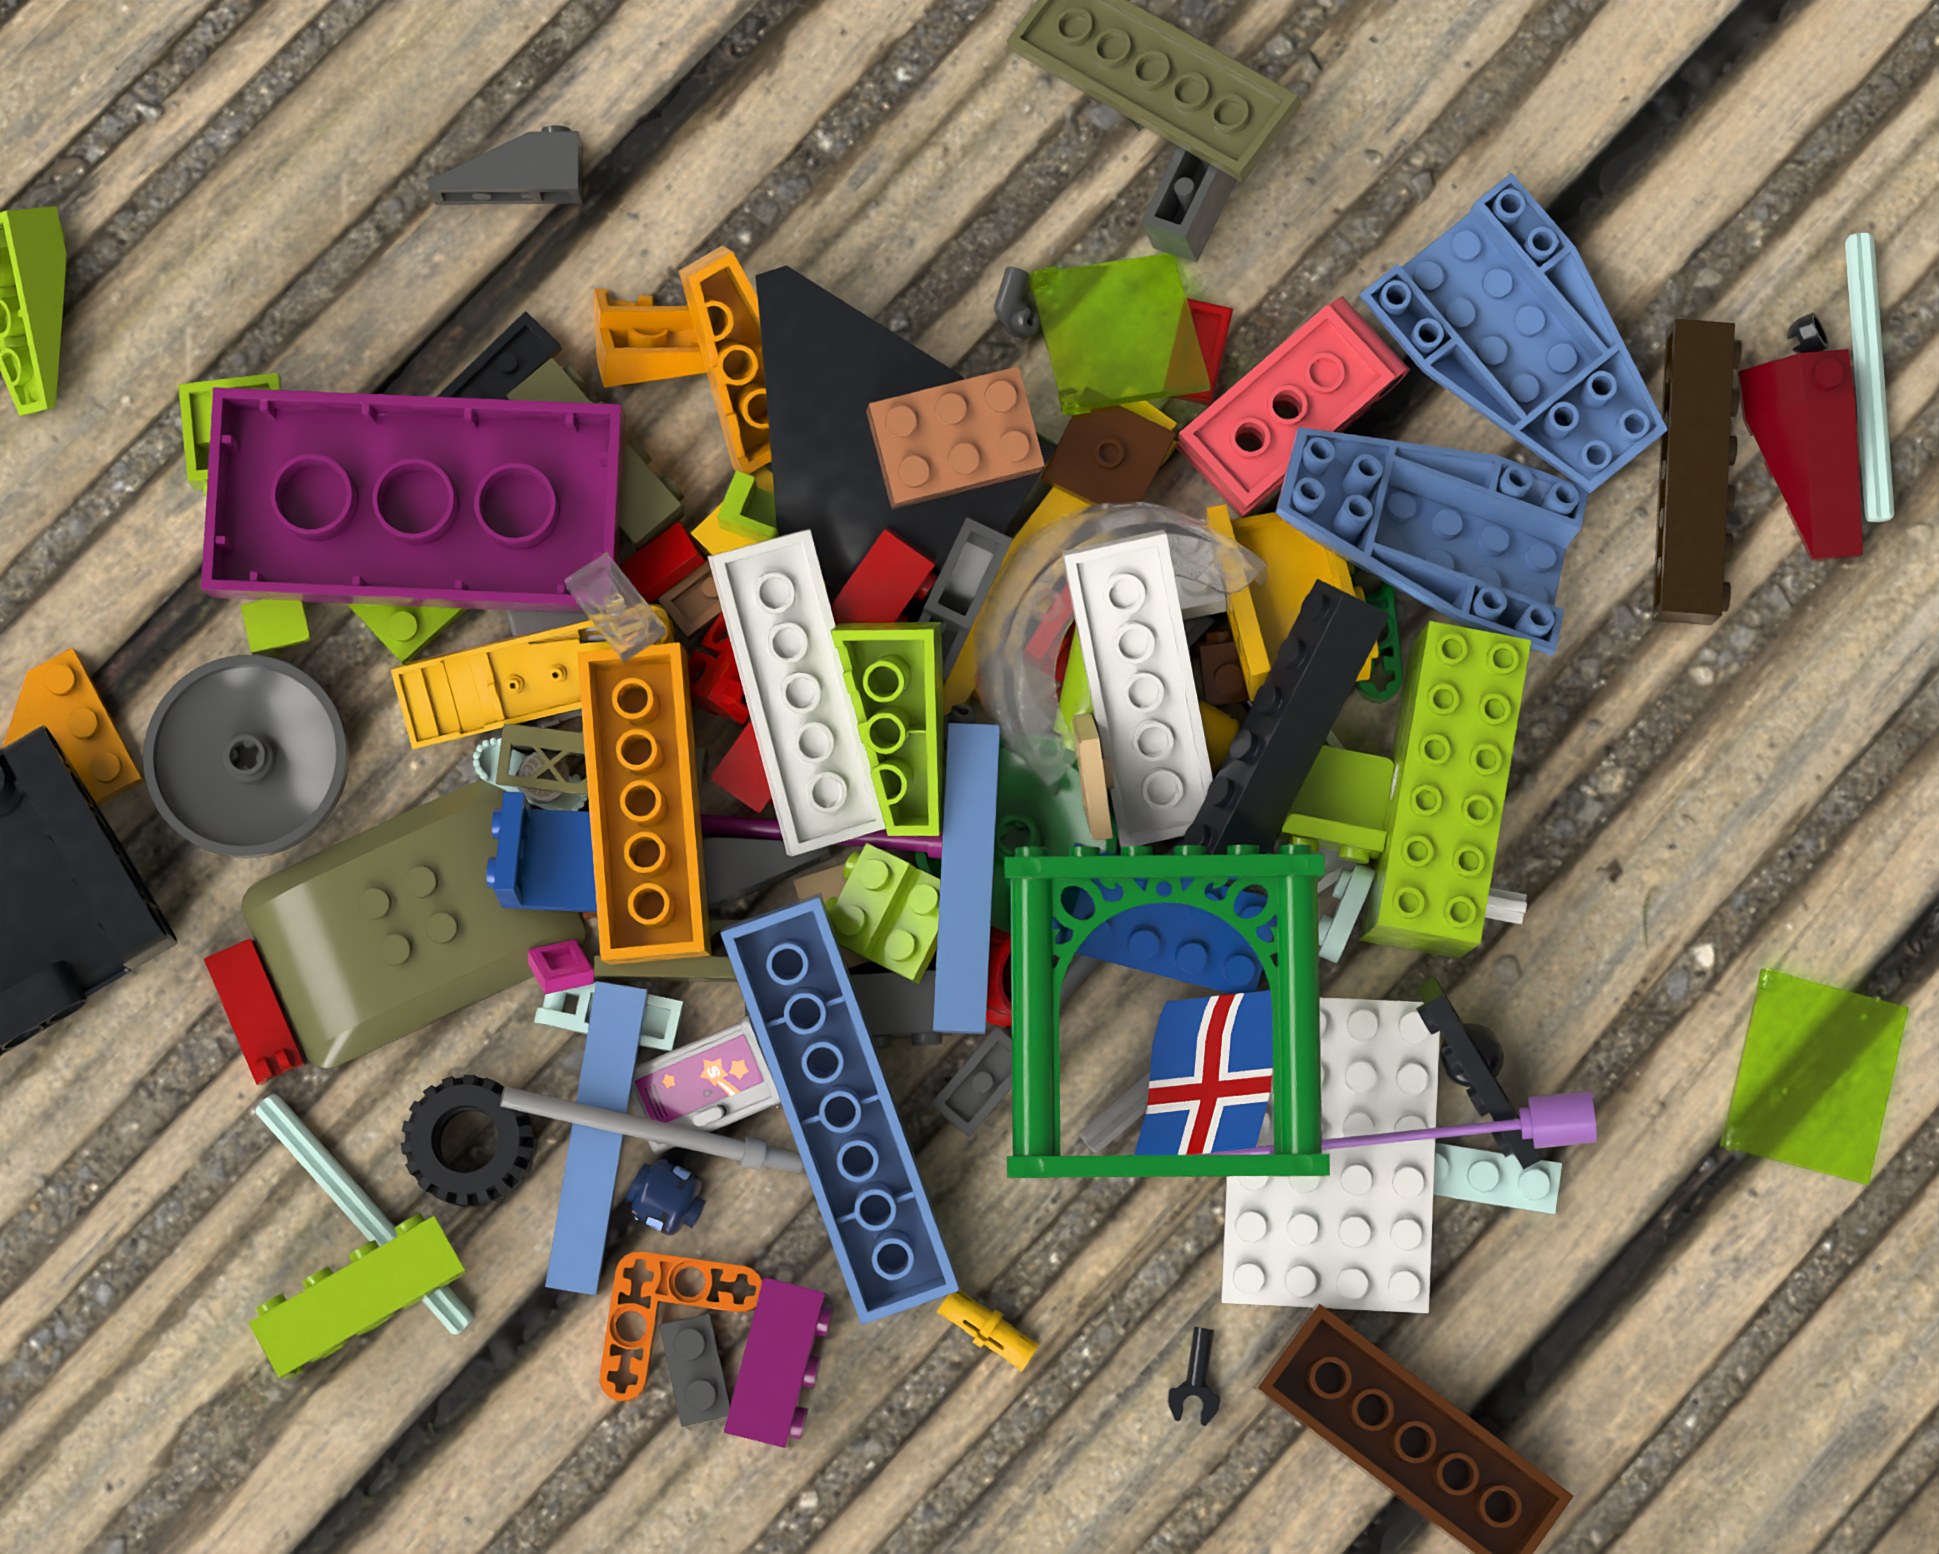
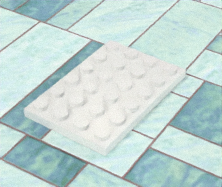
M1320 997L1322 1140L1436 1128L1440 1031L1431 1035L1422 1021L1416 1008L1423 1005V1002ZM1273 1071L1271 1094L1257 1146L1274 1145ZM1435 1138L1322 1150V1154L1330 1155V1176L1226 1177L1222 1303L1312 1308L1315 1304H1321L1325 1308L1429 1313Z

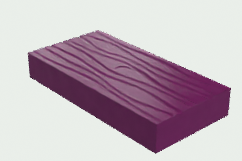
M213 387L201 590L212 598L297 600L320 603L584 614L615 613L626 415L621 404Z

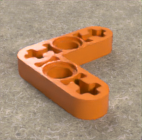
M643 1251L625 1255L617 1265L599 1375L603 1392L609 1398L616 1401H631L639 1397L645 1390L648 1382L660 1302L737 1313L749 1312L756 1308L763 1281L761 1276L754 1269L742 1265ZM637 1260H645V1268L654 1273L652 1282H643L640 1298L651 1297L649 1309L636 1303L620 1305L621 1293L632 1296L634 1283L633 1280L625 1278V1272L627 1268H635ZM687 1267L698 1268L705 1277L703 1290L694 1297H685L676 1288L678 1273ZM712 1270H723L719 1281L729 1283L737 1282L739 1274L748 1275V1284L756 1286L755 1295L746 1296L744 1304H735V1295L718 1291L719 1302L708 1301L714 1287ZM628 1311L640 1313L646 1321L644 1335L639 1340L633 1342L621 1338L617 1331L619 1318ZM614 1344L627 1350L643 1348L642 1360L632 1356L630 1360L629 1370L630 1373L638 1375L637 1384L628 1385L626 1393L623 1394L617 1392V1383L610 1381L609 1378L611 1371H619L622 1365L623 1355L612 1356Z

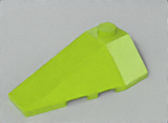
M57 206L0 212V371L19 416L56 408L67 260L64 244L65 232L59 220Z

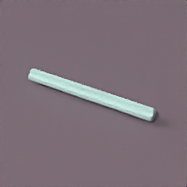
M1855 233L1849 235L1846 239L1845 250L1865 518L1869 522H1885L1893 518L1895 512L1875 241L1871 233Z
M272 1094L258 1105L256 1114L369 1241L376 1240L380 1247L398 1237L394 1231L395 1225L280 1096ZM448 1285L422 1300L452 1334L457 1335L461 1333L474 1320L473 1313Z

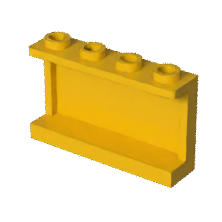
M1226 504L1207 507L1206 528L1226 598V612L1250 701H1254L1258 689L1264 684L1277 658L1280 645L1287 639L1301 611L1304 598L1310 593L1317 579L1364 602L1365 597L1361 586L1353 587L1350 577L1351 574H1354L1353 564L1309 539L1275 512L1230 520ZM1377 640L1355 682L1370 679L1371 660L1379 656Z

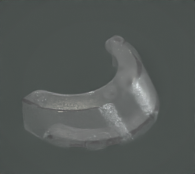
M1112 502L1084 507L1067 513L1038 529L1024 540L1001 565L978 613L974 631L973 668L978 695L990 724L1000 725V740L1003 745L1054 797L1062 791L1058 780L1070 769L1077 755L1076 740L1069 731L1061 713L1055 683L1056 663L1060 646L1069 626L1075 619L1062 551L1164 529L1167 534L1174 576L1197 581L1213 588L1219 593L1225 594L1240 592L1253 580L1262 586L1268 580L1267 564L1249 549L1195 517L1162 505L1144 502Z

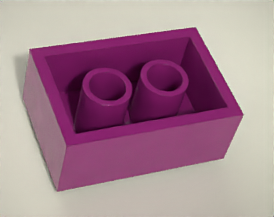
M763 1277L723 1433L782 1448L789 1447L791 1438L797 1440L802 1438L809 1409L800 1407L804 1387H815L822 1359L821 1357L813 1356L817 1336H828L835 1308L826 1304L828 1297L826 1293Z

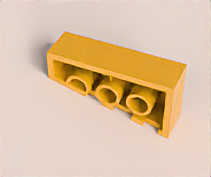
M720 246L679 270L732 467L735 471L737 470L748 475L771 461L757 294L733 251Z

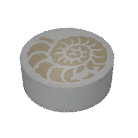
M543 751L549 760L557 755L553 752ZM537 752L530 754L523 760L518 776L529 777L545 765ZM563 760L555 768L565 781L568 782L569 771ZM548 771L539 778L558 781L551 771ZM519 788L521 792H524L527 799L539 804L554 802L563 795V793Z

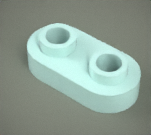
M1359 863L1355 864L1352 871L1345 868L1342 869L1332 893L1333 897L1340 899L1332 917L1323 914L1319 922L1320 957L1334 963L1338 962L1367 896L1376 870Z

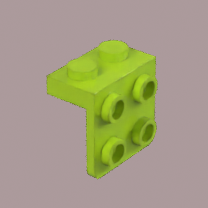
M1323 745L1277 834L1276 840L1289 842L1288 845H1312L1313 854H1317L1319 848L1339 852L1338 858L1355 863L1367 864L1369 863V858L1377 859L1384 851L1387 832L1383 831L1394 768L1393 762L1386 757Z

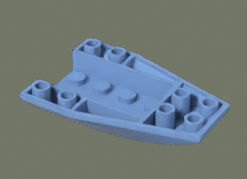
M1510 173L1475 201L1464 218L1404 266L1395 265L1359 295L1360 299L1423 373L1589 493H1592L1668 430L1576 247L1513 173Z
M1299 427L1295 433L1275 513L1323 548L1455 622L1481 631L1531 640V649L1553 656L1557 649L1564 609L1554 605L1565 551L1581 529L1588 492L1576 483L1498 455Z

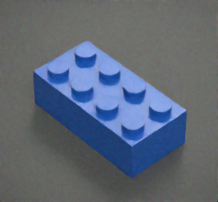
M1075 842L1074 847L1088 846V845H1084V844H1080V843H1076V842ZM1100 849V856H1121V854ZM1100 881L1093 882L1100 889L1105 901H1119L1123 897L1124 892L1120 885L1115 884V890H1109ZM1135 881L1145 892L1148 881ZM1181 881L1182 891H1185L1193 881ZM1161 882L1157 885L1156 891L1160 896L1166 897L1171 894L1172 887L1167 882ZM1210 883L1205 888V895L1210 900H1223L1231 884L1226 883L1219 889H1213V883ZM1075 886L1067 887L1063 890L1061 903L1069 915L1079 920H1087L1093 916L1095 904L1085 890ZM1243 889L1237 895L1234 902L1236 915L1247 919L1258 915L1266 906L1268 896L1260 891L1252 889L1247 891ZM1175 903L1147 904L1123 911L1098 926L1076 951V954L1230 994L1256 992L1263 969L1252 947L1232 926L1205 910ZM1274 915L1267 924L1257 928V936L1262 941H1271L1272 932L1269 928L1275 927L1277 916ZM1054 917L1052 929H1060L1055 942L1056 944L1067 943L1073 937V930L1061 925Z

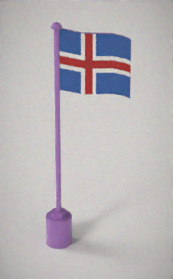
M1270 990L1166 1001L1153 1039L1147 1110L1134 1155L1274 1154V1145L1257 1146L1271 1094L1272 1005ZM1589 1090L1528 1097L1529 1107L1519 1108L1520 1119L1323 1139L1322 1150L1521 1129L1522 1140H1533L1534 1149L1597 1142V1129L1592 1092Z

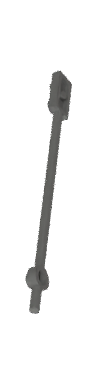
M1181 836L1165 855H1174V847L1182 845L1184 836ZM1080 954L1066 970L1060 993L1059 1009L1101 960ZM996 1027L930 1103L969 1138L1012 1089V1033L1008 1036Z

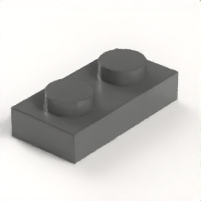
M711 1313L659 1325L681 1427L728 1416L731 1404Z

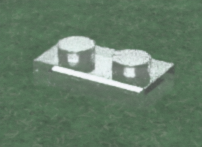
M607 552L564 579L567 590L623 662L666 635L664 624Z

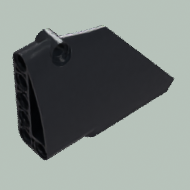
M787 265L756 275L776 529L778 530L779 537L810 529L823 580L839 594L886 526L934 558L936 564L931 572L938 577L966 517L1003 534L1044 467L1039 473L892 510L866 413L869 403L965 380V378ZM1036 431L1044 465L1046 466L1058 444ZM935 583L921 602L915 597H912L901 612L909 618L907 622H918Z
M45 725L36 728L0 750V1056L78 1011L88 1002V996L178 944L171 926L120 840L73 765Z

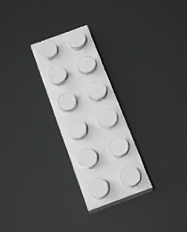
M810 529L708 556L787 855L795 856L886 829L871 778V768L865 746L861 743L855 710L842 675L844 671L837 648L835 649L830 632L835 627V622Z
M1162 529L1062 551L1096 728L1100 738L1102 759L1110 758L1115 788L1109 789L1119 844L1121 847L1140 846L1184 836L1188 827L1193 824L1207 796V790L1213 778L1167 534Z

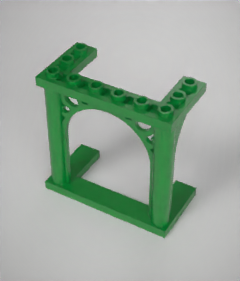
M1304 844L1281 845L1277 854H1259V846L1232 845L1227 846V855H1206V846L1198 845L1175 846L1174 855H1153V847L1125 846L1121 847V856H1100V847L1079 846L1069 847L1068 856H1048L1047 848L1019 847L1015 848L1016 857H1004L1005 882L1007 890L1011 891L1013 1156H1007V1178L1330 1176V1155L1322 1154L1318 883L1325 875L1324 854H1312V845ZM1228 880H1236L1229 887L1223 900L1214 901L1206 897L1205 888L1210 883H1213V889H1219ZM1100 881L1109 890H1115V884H1118L1123 889V897L1119 901H1105L1100 889L1093 882ZM1135 881H1148L1146 891L1144 892ZM1181 881H1193L1185 891H1182ZM1167 882L1171 885L1172 892L1169 896L1162 897L1157 893L1156 887L1159 883ZM1250 885L1264 887L1268 900L1262 912L1249 919L1237 916L1234 911V902L1240 891ZM1071 886L1079 887L1091 896L1095 904V912L1091 918L1079 920L1073 918L1065 911L1061 903V894L1065 888ZM1156 903H1175L1205 910L1219 917L1238 931L1249 943L1263 966L1271 994L1274 1154L1061 1156L1060 993L1063 979L1072 957L1083 941L1098 926L1111 917L1138 906ZM1274 915L1277 916V928H1269L1273 934L1274 942L1262 941L1257 936V928L1267 924ZM1053 917L1064 927L1073 930V937L1067 943L1056 944V936L1060 929H1052ZM1277 953V966L1274 965L1270 957ZM1053 955L1060 958L1055 968L1052 967Z

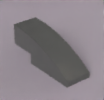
M967 517L918 622H942L944 686L1013 540Z

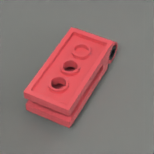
M1341 296L1321 309L1179 432L1178 438L1180 440L1177 442L1176 449L1240 518H1244L1282 486L1295 433L1299 427L1343 433L1366 413L1373 403L1390 392L1407 375L1410 368L1350 303ZM1280 405L1288 406L1295 412L1297 417L1283 419L1274 412L1273 408ZM1243 437L1251 438L1258 443L1260 449L1253 452L1244 451L1237 445L1236 440Z

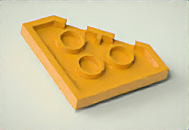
M73 647L27 671L2 748L36 728L45 725L73 765L98 806L145 781L78 652Z

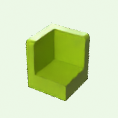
M736 470L717 515L720 528L755 542L779 537L778 530L776 529L774 493L758 488L755 477Z
M262 599L240 605L252 655L271 658L280 657L279 648L307 642L311 639L305 610L310 609L308 602Z

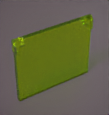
M1164 253L1059 270L1058 267L1034 270L1029 274V282L1058 392V400L1064 415L1090 413L1091 409L1210 391L1209 378L1174 255Z
M1762 968L1759 973L1757 989L1720 1146L1729 1151L1734 1150L1851 1182L1869 1185L1909 1008L1793 977V975L1774 971L1773 969Z

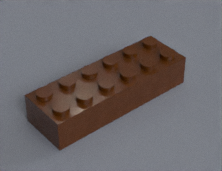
M1315 1304L1309 1310L1253 1387V1389L1470 1554H1533L1574 1497L1321 1304Z

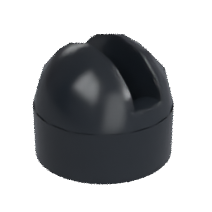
M1813 312L1794 321L1788 329L1787 340L1797 336L1800 344L1792 348V351L1797 354L1824 351L1829 348L1824 328Z

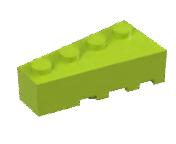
M942 622L839 623L830 632L835 649L837 648L844 671L842 675L855 710L861 743L865 746L869 760L870 774L887 835L939 836L943 831L946 782Z
M421 1213L411 1217L394 1228L398 1237L380 1247L376 1240L370 1241L348 1254L351 1264L333 1273L329 1266L325 1267L301 1282L305 1290L286 1300L284 1294L281 1293L255 1308L259 1317L248 1322L278 1378L290 1380L304 1371L303 1364L309 1361L313 1363L321 1358L328 1357L343 1348L348 1343V1338L355 1334L360 1336L373 1330L394 1316L393 1312L400 1308L407 1309L467 1273L435 1216L427 1220L424 1219Z

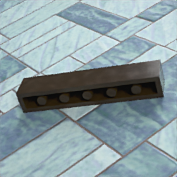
M1675 319L1665 334L1662 419L1668 430L1660 439L1652 621L1712 625L1722 616V611L1727 612L1729 609L1731 584L1724 581V563H1729L1732 557L1733 535L1732 533H1726L1727 514H1732L1734 509L1735 486L1734 484H1728L1729 466L1735 464L1738 446L1737 437L1730 436L1731 417L1735 418L1737 416L1740 401L1739 388L1732 387L1733 369L1737 370L1739 368L1742 354L1741 340L1734 339L1735 323Z

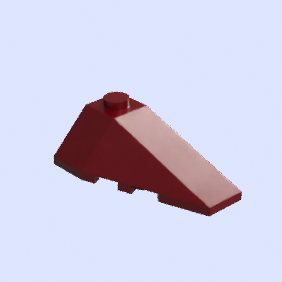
M1849 349L1798 353L1739 371L1737 378L1743 422L1750 436H1754L1766 460L1764 465L1770 477H1774L1787 503L1786 510L1811 561L1861 557L1863 555L1856 404Z

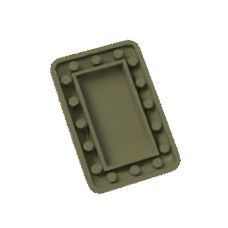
M482 779L335 844L248 888L242 899L243 917L302 1050L311 1063L326 1069L340 1067L534 977L528 965V950L574 939H577L583 949L586 941V931L578 912L502 908L493 888H488L487 886L489 857H497L498 839H493L492 817L495 808H502L503 792L506 790L487 783Z

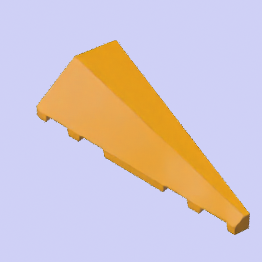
M594 288L593 306L596 357L604 388L706 373L688 303L686 306L654 305L653 296L641 294L638 297L637 303L610 299L608 289Z

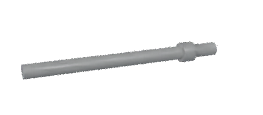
M507 1086L504 1087L501 1096L500 1107L738 1160L739 1166L760 1170L762 1166L796 1174H800L803 1169V1162L799 1153L767 1146V1141L763 1139L745 1136L744 1140H739Z

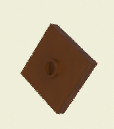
M1086 389L1058 442L1056 450L1041 475V481L1131 525L1175 439L1176 433Z

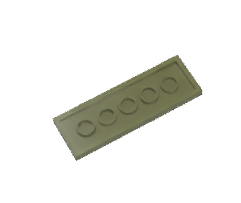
M1037 0L1006 41L1012 52L1242 183L1301 106L1297 94L1127 0Z

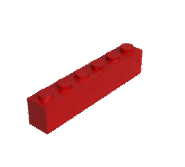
M886 526L830 607L835 626L839 623L907 622L909 618L901 612L912 597L921 602L938 578V576L931 572L936 564V560ZM750 720L709 779L760 813L767 802L773 807L774 803L752 721Z

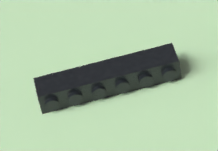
M1319 579L1316 580L1310 593L1302 602L1301 611L1287 639L1280 645L1277 658L1264 684L1258 689L1254 697V704L1240 731L1234 736L1224 763L1216 778L1210 783L1207 796L1193 824L1186 830L1181 846H1206V855H1227V846L1257 845L1259 846V854H1268L1389 614ZM1228 880L1227 882L1232 884L1236 880ZM1251 885L1244 889L1249 891Z

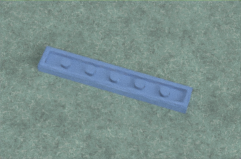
M948 723L933 1032L985 1034L1000 725Z
M596 981L576 1099L577 1103L628 1114L649 989ZM572 1123L545 1287L590 1295L598 1294L624 1134Z

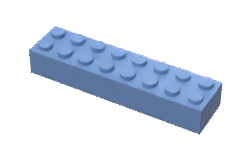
M819 893L723 927L720 933L860 1324L864 1325L960 1291L959 1278L822 894Z

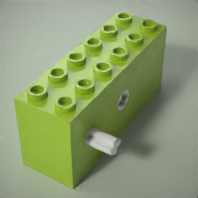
M1429 621L1410 646L1390 756L1394 768L1383 831L1387 832L1383 853L1377 859L1372 860L1371 869L1376 871L1366 896L1359 941L1459 959L1481 944L1485 918L1522 924L1527 907V895L1490 888L1531 640Z

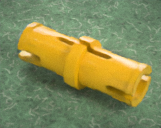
M962 1290L949 1294L937 1310L938 1314L965 1330L966 1333L974 1337V1344L980 1348L984 1344L1005 1358L1021 1372L1040 1345L1003 1320L1004 1314L996 1308L992 1312Z

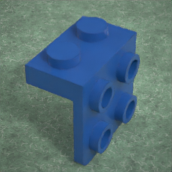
M504 791L502 808H495L492 817L493 839H498L497 857H489L487 864L488 888H493L502 908L597 912L590 812L531 809L524 792Z

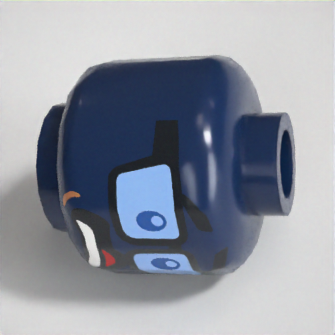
M660 1159L652 1166L645 1163L638 1172L626 1197V1200L632 1202L631 1213L636 1220L668 1236L676 1234L684 1224L693 1228L707 1202L698 1197L702 1187L701 1179L696 1174L666 1159Z

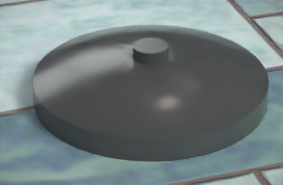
M237 655L220 658L194 669L180 679L166 693L157 706L146 732L143 750V768L146 784L156 808L165 821L177 833L196 846L209 852L232 858H260L288 850L310 837L321 827L335 809L346 784L350 760L347 730L337 706L325 690L297 667L275 658L260 655Z

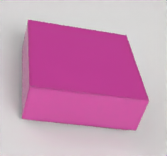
M577 939L528 950V965L545 995L594 984V969Z

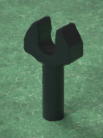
M1194 1327L1186 1380L1177 1388H1170L1168 1390L1167 1404L1175 1421L1181 1420L1184 1400L1191 1395L1197 1396L1202 1402L1200 1412L1201 1425L1206 1426L1219 1410L1220 1396L1213 1394L1207 1385L1214 1330Z

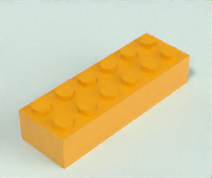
M679 642L577 652L601 961L609 965L712 956L687 651Z

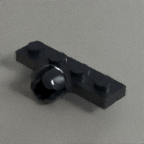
M1436 977L1417 986L1424 1003L1416 1008L1422 1021L1431 1035L1440 1031L1445 1038L1441 1045L1440 1057L1447 1075L1454 1083L1463 1087H1471L1466 1092L1481 1117L1490 1113L1494 1121L1520 1119L1497 1079L1503 1067L1504 1053L1495 1034L1489 1028L1480 1024H1463ZM1521 1129L1491 1132L1505 1158L1514 1154L1523 1170L1542 1160L1538 1150L1534 1149L1533 1140H1522Z

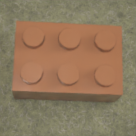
M1019 366L869 403L866 410L892 510L1039 473L1045 466Z

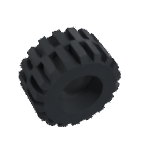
M464 1075L462 1078L451 1076L442 1079L443 1083L436 1087L433 1085L429 1086L423 1091L425 1096L419 1102L414 1100L409 1110L412 1111L409 1121L404 1120L401 1130L405 1133V1142H401L402 1154L407 1157L408 1163L405 1165L410 1175L417 1179V1184L424 1191L429 1192L435 1198L453 1205L480 1207L486 1206V1203L498 1202L506 1198V1193L512 1189L516 1190L523 1183L521 1180L526 1171L530 1172L534 1163L531 1161L533 1151H537V1140L534 1138L533 1129H536L533 1118L527 1112L500 1107L504 1086L489 1078H480L476 1075ZM466 1111H477L487 1115L495 1123L499 1135L498 1147L491 1161L481 1169L473 1172H463L454 1169L445 1161L441 1151V1137L446 1125L455 1116Z

